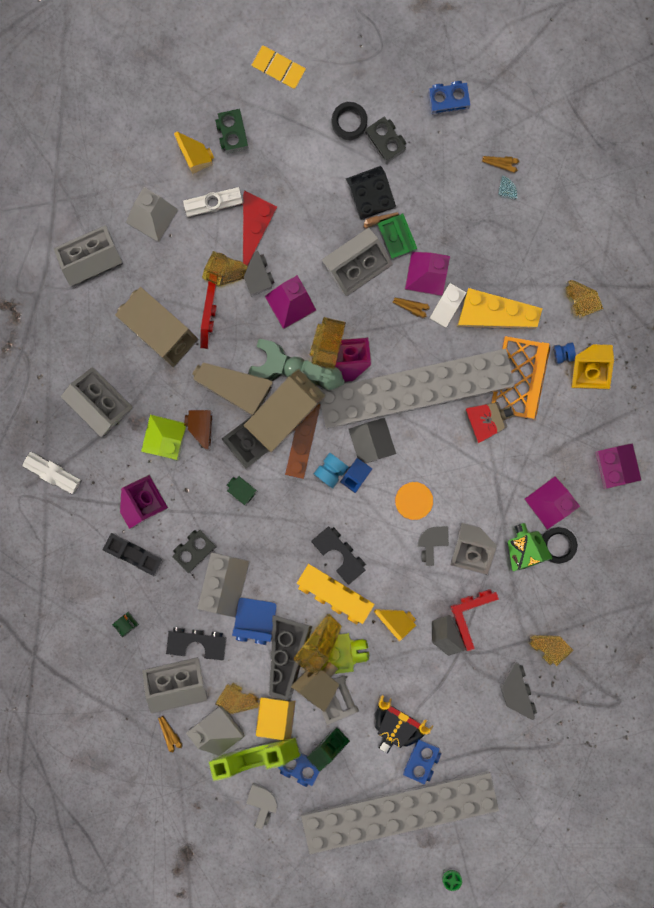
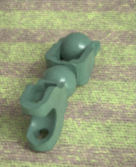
M264 339L258 340L257 347L266 352L267 361L260 367L251 366L248 372L249 375L273 381L279 376L289 377L299 369L313 384L321 385L326 390H334L344 384L342 373L337 367L327 366L323 368L307 360L305 361L301 357H289L280 345Z

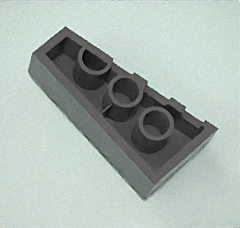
M273 615L269 695L289 701L294 691L291 686L297 681L312 626Z

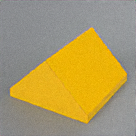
M261 697L256 736L278 740L291 739L296 701Z

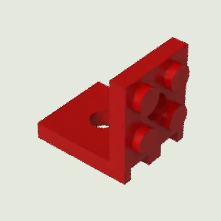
M491 589L479 592L480 596L473 598L471 595L461 598V603L450 606L461 639L467 649L466 651L475 648L462 612L499 600L497 592H492Z

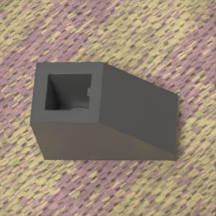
M259 251L254 252L244 275L251 297L272 289L271 284L274 283L271 272L267 273L264 267L268 265L264 254L260 255Z

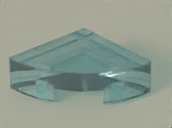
M502 176L498 195L517 199L515 184L509 178Z

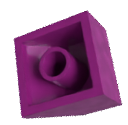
M633 443L595 452L604 489L642 481Z

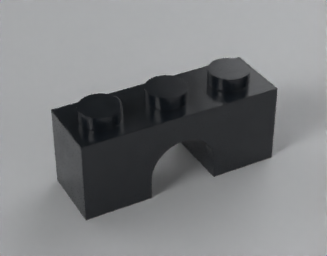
M328 526L311 542L323 556L330 550L341 552L344 559L343 564L336 571L349 585L366 571L364 568L366 564L359 556L357 558L351 553L353 548L347 542L342 543L339 539L341 534L335 527L330 529Z
M114 533L110 534L102 549L152 576H156L164 561L163 558Z
M173 627V631H168L166 654L186 656L188 645L192 642H198L205 649L204 659L224 661L227 637H224L221 632H212L211 635H206L203 630H192V633L185 632L184 628Z

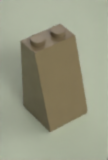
M142 287L133 291L130 299L125 304H122L115 314L120 321L172 367L199 340L183 323Z
M204 362L201 366L197 365L193 372V380L251 416L261 407L274 385L268 379Z
M297 369L244 426L272 452L293 433L326 395L304 373Z

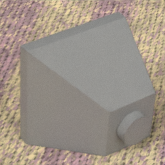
M144 187L136 199L126 223L159 242L178 209Z
M462 523L451 565L488 575L497 545L480 527Z
M222 706L218 707L186 733L198 749L218 756L245 737Z

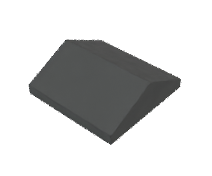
M250 418L222 438L223 442L245 469L269 452L244 426Z
M385 418L348 429L357 458L365 464L396 454Z
M450 615L432 621V643L448 656L467 650Z

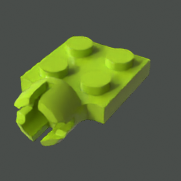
M349 633L311 638L314 665L321 670L330 662L338 668L334 674L354 672V664L369 660V652L358 653V650L368 648L367 641L364 639L351 640Z

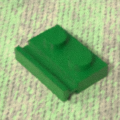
M403 213L377 223L391 260L418 249Z

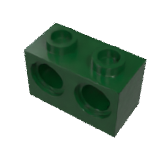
M240 109L218 113L219 119H215L217 131L221 130L223 136L219 138L221 149H225L226 154L249 149ZM228 118H232L235 121L230 127L224 125V121ZM237 137L239 141L236 145H230L228 143L229 138Z
M240 476L237 478L233 477L226 485L229 487L227 492L245 506L258 492Z
M336 727L306 758L320 772L336 758L350 740Z

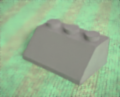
M106 225L54 248L59 265L69 286L78 284L122 263Z
M367 228L322 259L330 275L345 296H348L393 265L378 237L370 228Z
M93 367L72 382L61 395L62 399L100 437L110 431L133 408Z
M211 552L197 609L236 617L238 601L241 598L249 561Z
M199 658L142 670L146 700L151 714L207 701Z

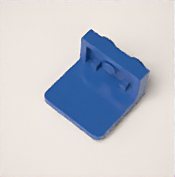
M240 598L232 636H236V640L247 642L248 639H255L256 644L262 645L271 642L273 630L272 617L276 613V604Z

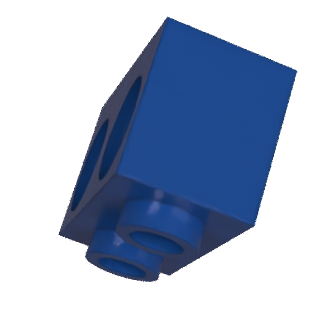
M454 81L448 86L435 84L432 85V88H429L428 93L432 114L470 108L467 83ZM456 91H460L463 93L464 97L462 99H456L453 96V93ZM437 94H442L445 100L437 102L434 97Z
M418 740L406 764L403 775L425 785L426 780L430 781L434 773L431 770L433 764H437L441 757L440 748L424 740ZM430 748L432 750L431 757H422V750ZM415 767H424V774L421 776L415 775Z
M301 752L300 757L294 759L297 763L294 768H288L286 764L278 766V769L281 770L280 774L288 778L291 776L297 778V782L305 787L308 784L313 786L319 771L306 758L307 755ZM304 768H312L314 774L311 777H305L302 773Z

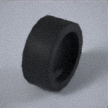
M355 102L340 104L332 114L334 132L339 137L348 140L360 137L367 128L368 117L366 111ZM354 110L360 115L361 124L358 129L347 132L339 126L338 119L343 111Z
M557 527L545 532L542 538L546 546L550 537L556 534L566 536L570 542L568 553L561 557L551 554L552 559L549 560L550 562L561 564L568 562L574 557L578 544L576 537L571 531L566 528Z

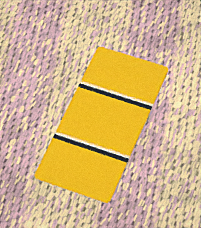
M262 45L252 63L253 67L293 89L296 88L306 70L299 64Z

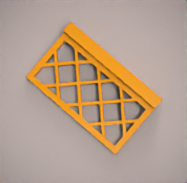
M505 336L502 349L507 350L508 359H511L516 366L511 372L514 373L519 370L524 379L516 383L514 388L507 389L504 392L501 390L500 395H498V391L493 392L491 403H495L496 400L503 396L509 404L508 406L512 407L515 416L536 420L551 345L544 342L540 343ZM508 341L516 342L520 347L512 355L507 350ZM530 345L537 346L536 355L529 358L524 349ZM522 351L528 360L518 366L513 357ZM530 362L533 367V373L525 377L520 368ZM526 381L529 385V392L522 396L516 387ZM515 389L520 398L510 403L505 394ZM522 400L526 405L525 412H516L513 405Z

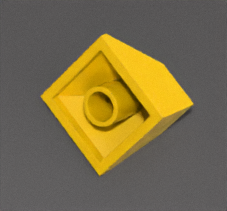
M174 133L192 174L213 165L211 159L214 156L210 148L206 149L203 143L182 133Z
M593 344L575 356L572 388L610 389L614 364L613 345Z
M374 610V613L399 641L416 627L414 623L416 619L409 611L405 613L403 610Z

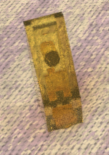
M327 614L293 659L305 671L317 675L329 660L342 626L330 614Z

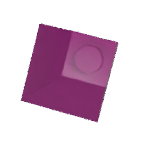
M411 252L405 290L443 296L450 256L430 252Z
M298 275L265 295L267 302L283 329L317 311Z
M368 338L330 341L332 366L337 367L341 371L344 382L354 381L371 366Z
M150 475L121 488L120 513L129 529L168 508Z
M556 476L525 498V501L547 530L580 507Z

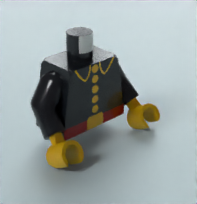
M381 696L374 714L375 728L378 730L377 734L383 737L378 746L379 749L388 753L393 744L400 748L402 746L408 747L420 740L425 734L430 733L433 725L427 728L425 726L427 720H424L421 724L391 705V698L389 702H384V696Z

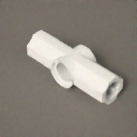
M239 187L217 193L210 192L207 195L183 201L187 217L207 212H217L220 209L243 204ZM211 198L218 200V204L214 207L208 205V200Z
M32 452L27 455L22 465L38 474L43 480L54 486L57 485L71 494H74L81 481L64 471V468L51 461H46Z

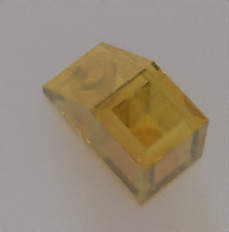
M213 251L204 268L202 278L219 286L244 279L248 266L241 261L227 257L223 253Z
M569 280L566 283V293L569 298L572 297L574 302L572 309L575 315H579V318L603 310L596 290L574 280Z
M529 636L531 640L529 644L536 651L540 649L545 654L543 659L550 666L552 664L558 666L573 651L560 636Z
M233 682L232 685L229 683L226 685L215 704L219 707L222 706L230 714L258 708L260 702H258L259 698L250 692L248 695L241 691L243 688Z

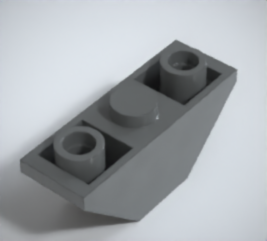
M515 662L512 664L501 685L504 701L507 707L533 720L537 710L534 702L530 703L529 700L531 690L529 684H525L523 677L526 676L523 665L519 666V663Z

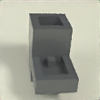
M448 526L432 527L420 535L417 547H425V550H422V562H426V566H434L433 546H449Z

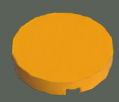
M409 482L398 490L395 497V506L403 517L410 520H419L431 511L433 496L430 489L424 484Z

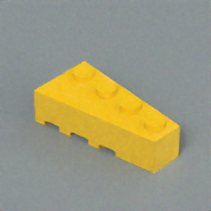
M468 288L457 327L536 329L543 308Z
M310 564L307 565L297 582L300 585L298 587L299 590L307 595L309 592L316 595L315 600L322 604H325V602L332 605L331 609L340 615L342 612L347 614V619L356 625L358 622L364 623L375 605Z

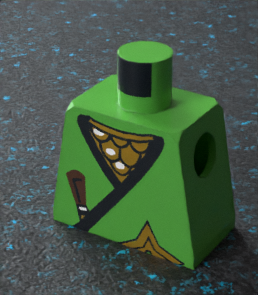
M526 523L514 526L517 537L508 540L513 571L523 570L552 559L539 531L528 533Z

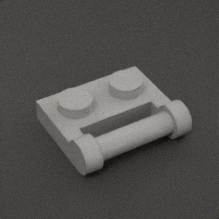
M345 676L334 680L339 684V689L348 709L342 711L336 694H334L326 711H322L327 725L359 712L346 686Z

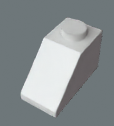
M450 283L430 319L446 328L467 292Z

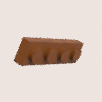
M318 404L295 429L285 473L287 476L304 479L321 404Z

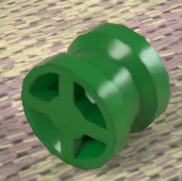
M448 870L444 873L442 881L445 888L449 891L458 890L462 885L461 875L455 870Z

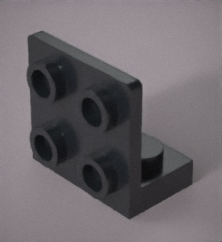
M382 166L345 178L360 219H365L396 207L386 173Z

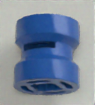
M573 342L567 343L565 346L554 345V356L557 364H562L567 360L570 362L575 361L576 352Z

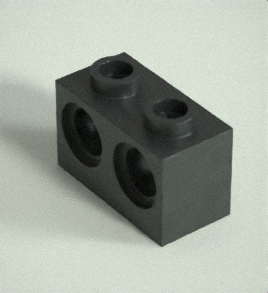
M384 116L366 128L365 133L387 164L405 152V145L407 143L402 135L398 136L394 131L396 127L391 119L387 120ZM379 127H384L387 133L379 135L376 130ZM393 142L397 144L398 148L395 151H390L387 145Z
M194 530L187 537L189 541L186 544L182 545L180 543L173 550L175 554L172 557L187 573H190L217 547L201 530L198 532ZM198 538L205 540V546L202 549H198L195 546V541ZM184 551L191 553L192 558L189 562H184L181 559V554Z

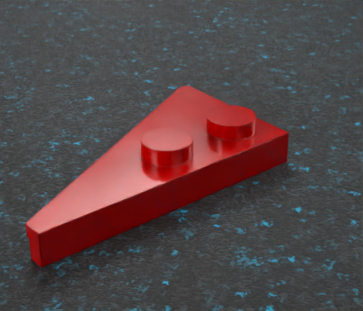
M245 190L243 192V264L248 267L277 210V206Z
M210 273L200 334V348L208 349L210 332L213 333L214 328L212 316H216L217 305H214L218 273Z

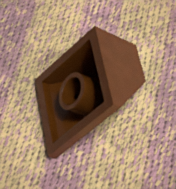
M189 410L188 415H185L184 426H188V431L205 450L211 451L212 411Z

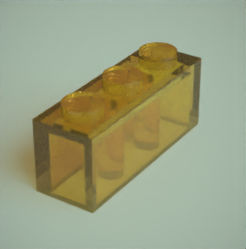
M323 317L322 324L318 323L310 351V356H313L312 364L335 368L346 322Z

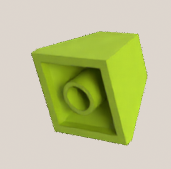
M150 415L141 452L178 461L187 426H184L183 422Z

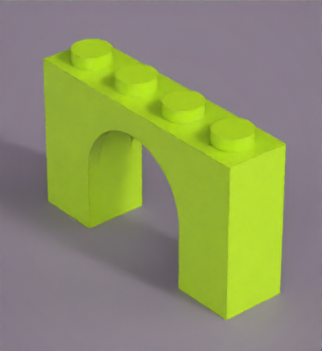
M295 737L229 752L209 761L213 781L229 778L242 771L263 765L266 766V769L285 765L300 757V752Z

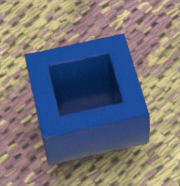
M356 458L340 482L356 493L372 468Z

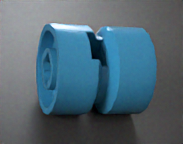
M329 453L323 460L324 465H320L314 472V475L333 489L339 481L338 477L343 476L349 467Z

